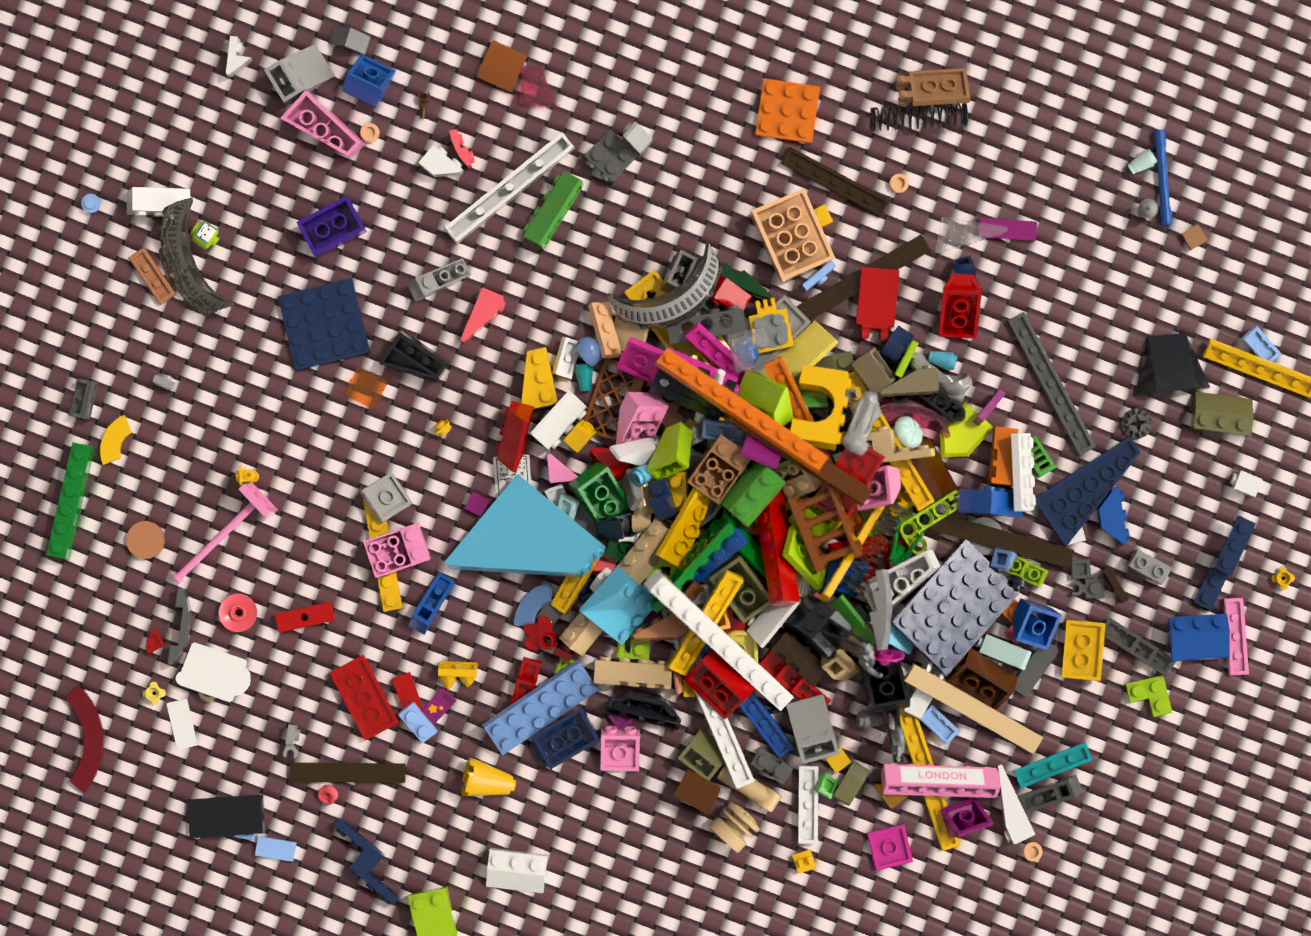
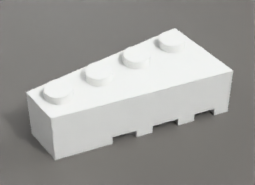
M932 549L888 570L892 593V609L941 567ZM875 576L860 584L873 612L877 610L872 592L879 590L877 577Z

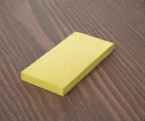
M814 320L793 340L794 346L784 348L775 358L783 356L796 383L801 377L802 366L816 365L838 344V341ZM766 368L759 372L761 375L770 379V376Z

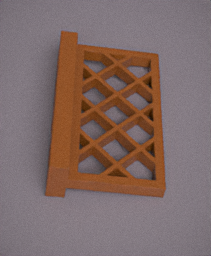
M605 358L584 421L589 422L590 419L596 417L600 426L594 429L597 432L595 435L616 441L617 430L615 435L611 436L607 434L604 427L614 423L618 429L616 421L619 420V417L614 418L610 410L618 405L621 406L623 402L617 391L627 387L629 392H644L648 381L635 376L633 380L627 382L623 375L625 371L618 369L619 372L609 376L606 371L608 364L611 363L617 366L618 361ZM621 375L625 384L615 388L611 379ZM609 381L613 390L603 394L600 389L601 385ZM615 393L619 402L608 406L605 397ZM603 399L606 408L596 412L595 402ZM608 411L612 420L602 424L598 415Z

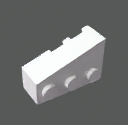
M132 187L127 191V215L165 217L172 205L190 199V189ZM190 203L185 211V214H188L190 212Z

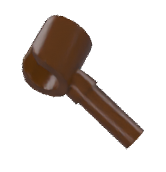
M420 91L418 94L419 101L421 102L420 119H425L426 105L430 101V93L428 92V97L423 99L421 98L422 92Z

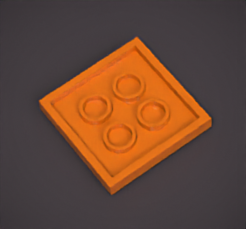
M764 78L755 136L812 144L820 86Z

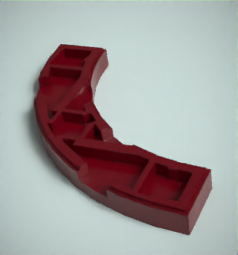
M78 684L65 700L73 707L81 722L84 748L80 764L69 781L82 793H85L95 779L103 758L104 731L101 717L93 700Z

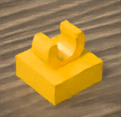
M810 849L792 855L798 874L816 868Z

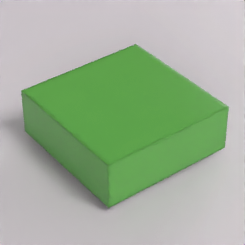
M821 773L814 791L827 799H831L838 781L826 773Z

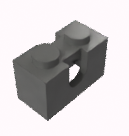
M762 747L758 749L750 761V764L765 772L782 785L793 770L791 766Z

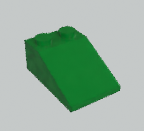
M599 461L569 483L573 493L594 521L625 511L633 513V510L629 508L624 492L610 469Z

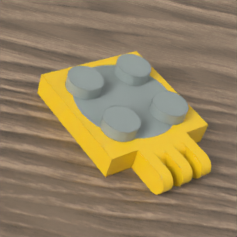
M774 297L770 298L772 306H768L767 299H763V308H761L760 301H755L758 314L749 316L753 340L759 353L794 346L787 309L777 310Z

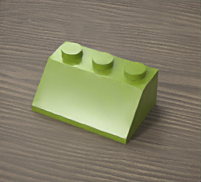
M750 369L746 370L739 385L740 389L737 395L782 426L792 421L794 418L788 387Z

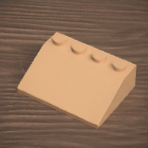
M804 188L751 211L752 220L780 283L835 259Z

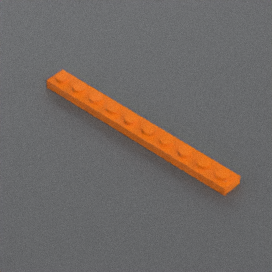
M668 348L656 361L655 365L816 474L828 459L827 455Z
M783 356L764 363L770 379L788 387L793 418L815 422ZM817 448L828 456L827 461L836 465L828 449ZM857 507L849 519L853 531L861 529L864 524V520Z

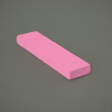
M1243 597L1223 599L1224 614L1228 616L1230 630V657L1227 658L1228 675L1249 674Z

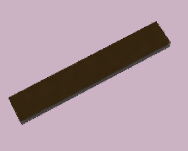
M792 147L788 148L780 163L880 218L890 202L887 198Z
M290 762V782L406 783V763Z

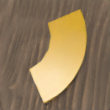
M126 415L112 422L103 435L100 446L103 465L122 458V443L127 436L132 434Z

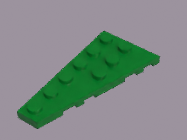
M725 507L721 510L723 512L722 516L711 522L708 534H702L684 557V560H686L684 565L674 570L671 583L680 591L683 588L682 585L695 576V571L707 563L711 553H716L720 549L721 542L725 538H730L734 533L735 527L732 514ZM656 596L651 600V608L657 613L660 609L663 610L667 607Z

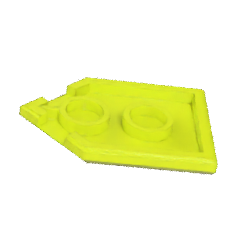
M966 402L962 405L966 412L965 420L961 424H953L948 421L939 431L941 458L968 457L993 430L992 425L986 420L979 426L972 422L978 413ZM958 411L957 413H955L954 416H953V418H955V419H956V417L961 418V416H960L961 411Z

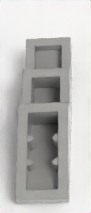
M882 569L875 571L879 590L872 593L877 611L870 613L878 651H884L888 648L892 621V593L888 570Z

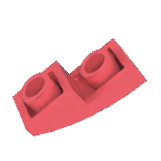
M457 129L449 130L458 156L468 169L472 168L471 163L475 162L473 151L469 152L468 147L461 148V145H464L462 134H458Z

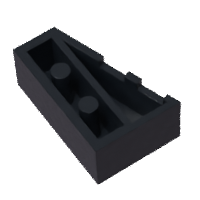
M401 331L379 364L438 380L443 376L451 362L405 331Z

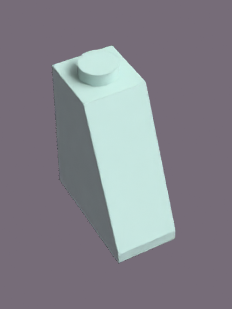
M984 634V637H981L976 645L979 648L977 652L1021 670H1025L1032 653L987 634Z

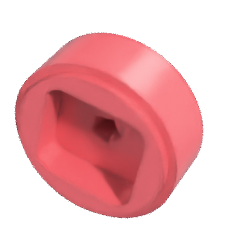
M324 785L318 791V798L322 803L331 805L337 800L338 792L333 786Z

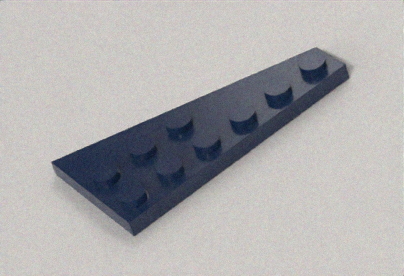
M1131 437L1120 442L1036 497V505L1065 548L1141 453Z

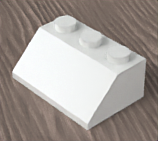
M569 390L533 429L531 435L548 450L551 448L555 449L562 442L560 440L561 436L564 433L568 435L574 428L572 424L577 419L581 421L587 414L585 411L587 406Z
M800 602L787 607L768 606L761 611L762 613L757 618L754 616L748 622L749 629L747 632L760 647L764 648Z
M490 848L486 887L543 893L548 855Z

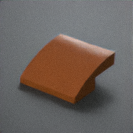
M492 40L476 77L512 92L528 55Z

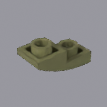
M853 761L834 792L833 797L850 806L870 770Z

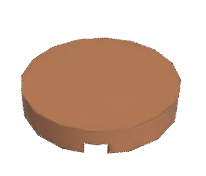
M141 521L129 529L126 543L129 551L134 556L141 559H150L159 555L163 550L165 537L161 527L156 523Z

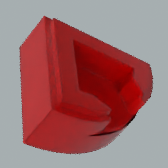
M157 628L150 633L147 639L146 650L148 655L166 646Z

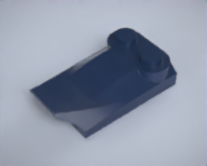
M581 707L532 735L529 749L539 766L548 767L551 770L598 743L601 739L587 713Z

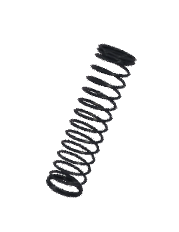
M959 103L956 104L955 111L953 104H949L948 113L945 104L941 105L940 112L938 105H934L933 115L930 105L926 106L925 112L923 106H919L918 116L915 106L911 107L910 113L908 107L905 106L903 117L900 106L896 108V114H894L893 107L890 106L888 117L884 106L881 109V116L877 107H871L872 132L876 131L877 110L879 129L882 131L884 109L887 130L889 131L890 110H892L896 131L898 108L901 116L902 130H904L905 109H907L909 128L911 130L913 107L916 115L917 129H919L920 108H922L924 127L926 129L928 106L931 114L932 128H934L935 107H937L939 127L941 128L943 106L946 114L947 128H949L950 106L952 107L954 126L956 128L958 105L961 113L962 127H967V103H962V108Z

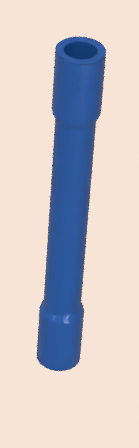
M1165 129L1154 130L1160 194L1161 226H1168L1173 224L1169 198Z

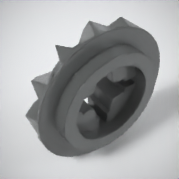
M1134 408L1124 414L1121 422L1122 429L1127 436L1140 439L1147 436L1151 431L1152 419L1145 410ZM1136 417L1139 421H1145V423L1139 425V432L1136 426H1129V424L1135 421Z

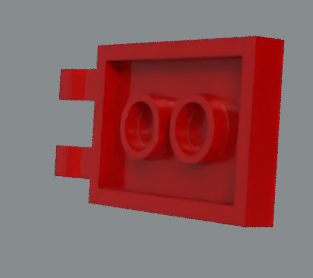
M861 267L855 324H861L859 338L869 339L870 328L880 329L878 340H888V327L894 328L900 270Z

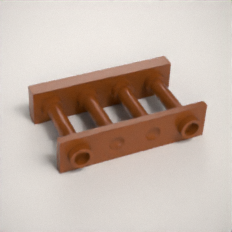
M828 486V491L803 500L797 496L788 500L816 573L827 569L826 564L829 561L854 552L855 557L863 555V545L855 536L840 498L842 494ZM829 498L833 499L836 509L813 518L807 517L805 513L806 507ZM840 516L843 527L820 536H814L812 531L814 525ZM847 534L851 545L828 554H821L819 549L821 543Z

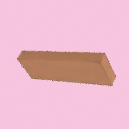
M145 247L128 257L160 305H163L177 295Z

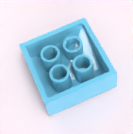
M617 566L579 611L622 645L653 610L651 608V600L654 598V595Z

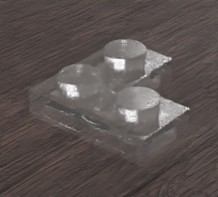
M765 327L727 335L735 372L740 373L755 369L751 350L769 346Z

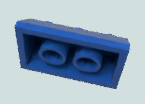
M1227 614L1169 617L1167 633L1171 662L1230 657V630Z

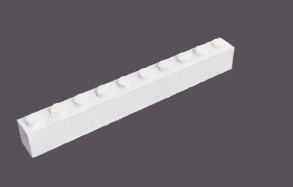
M656 570L644 583L660 601L780 711L794 698L783 685L662 573Z

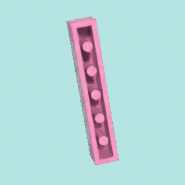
M890 763L884 764L881 773L883 794L997 798L1001 788L998 768L988 766L957 767L952 765H898Z

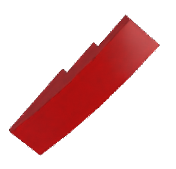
M770 649L758 662L800 700L823 694ZM823 694L827 706L831 700Z
M523 657L510 705L535 689L542 661Z

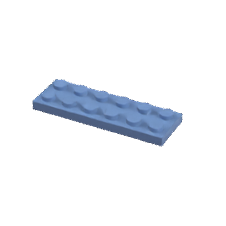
M576 660L483 723L482 726L501 754L504 755L597 692L598 689L581 662Z

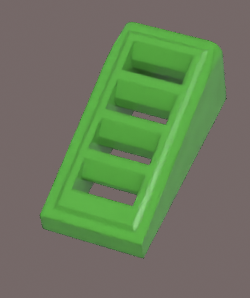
M1035 435L1032 438L1036 446L1031 449V453L1037 449L1040 450V453L1033 456V458L1036 460L1042 455L1044 457L1038 463L1034 461L1033 470L1039 478L1055 469L1056 466ZM1047 462L1048 466L1040 470L1039 466Z

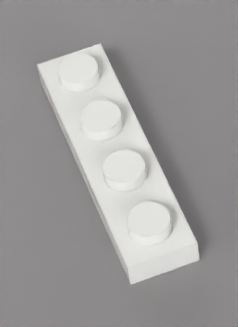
M799 766L798 844H818V793L814 791L818 781V766Z

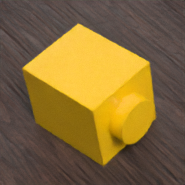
M581 420L563 441L578 453L597 432L592 424Z

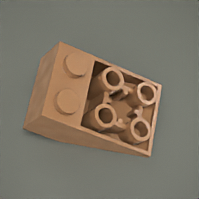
M718 434L687 482L717 504H720L751 459L740 455L742 450L740 447L723 435Z

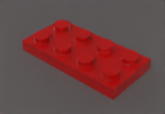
M868 446V450L861 456L849 452L845 448L835 466L869 486L885 456ZM825 483L819 494L829 490ZM842 495L840 498L850 519L858 504ZM832 498L814 504V506L825 512L836 509Z
M365 655L329 672L365 741L400 723Z

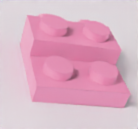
M606 726L605 729H601L600 770L639 771L640 730H636V727L627 726L625 729Z

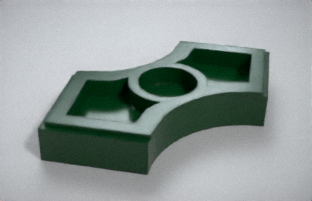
M631 531L627 537L633 536L637 533H633V531ZM608 539L602 557L618 565L634 544L632 542H618L617 539Z

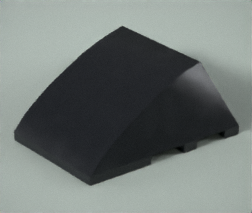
M1186 333L1147 336L1134 396L1211 388Z

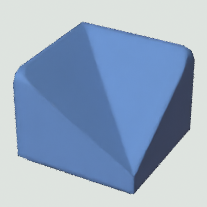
M995 548L990 567L1009 571L1017 554L1012 551Z

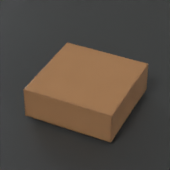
M1199 224L1181 234L1190 251L1208 241Z

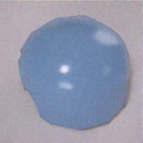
M583 337L577 342V352L590 366H595L602 359L596 339Z

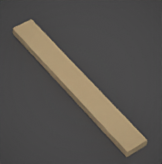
M914 663L904 678V681L1032 754L1035 753L1043 739L1041 735Z

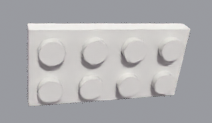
M1030 433L1011 434L1014 511L1034 510L1036 498L1033 495L1035 478L1032 475L1034 458L1031 456L1033 438L1030 436Z

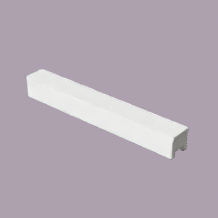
M561 132L445 226L446 232L456 244H459L574 151L575 147Z

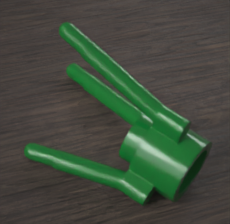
M902 514L898 515L892 547L887 558L894 564H901L903 560H908L910 553L924 535V532H921L907 552H905V547L897 544Z

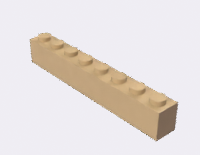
M655 518L617 566L641 584L661 560V557L656 555L670 528ZM580 612L559 638L571 650L583 656L603 630Z

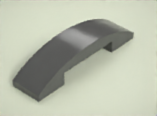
M178 588L175 607H181L183 611L178 645H170L168 664L170 665L175 664L179 660L187 645L191 630V606L185 588Z

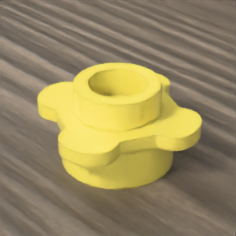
M151 682L150 687L144 690L142 694L143 697L151 701L152 705H156L159 699L166 695V691L161 689L157 682Z

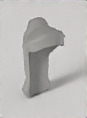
M915 352L911 358V368L914 371L922 369V366L932 365L924 355ZM938 370L939 389L954 401H963L965 392L972 385V378L967 373L951 376L945 375Z
M866 391L861 398L851 403L853 419L842 441L844 448L860 456L868 450L867 436L871 431L873 422L882 414L877 395L872 391Z

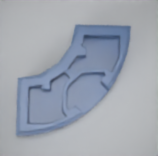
M550 583L535 587L522 599L515 613V626L534 624L538 611L543 606L552 603V585Z

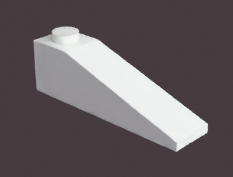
M998 764L996 768L999 771L1001 786L999 791L1003 822L1006 829L1003 833L1007 841H1012L1015 845L1034 836L1035 833L1002 764Z

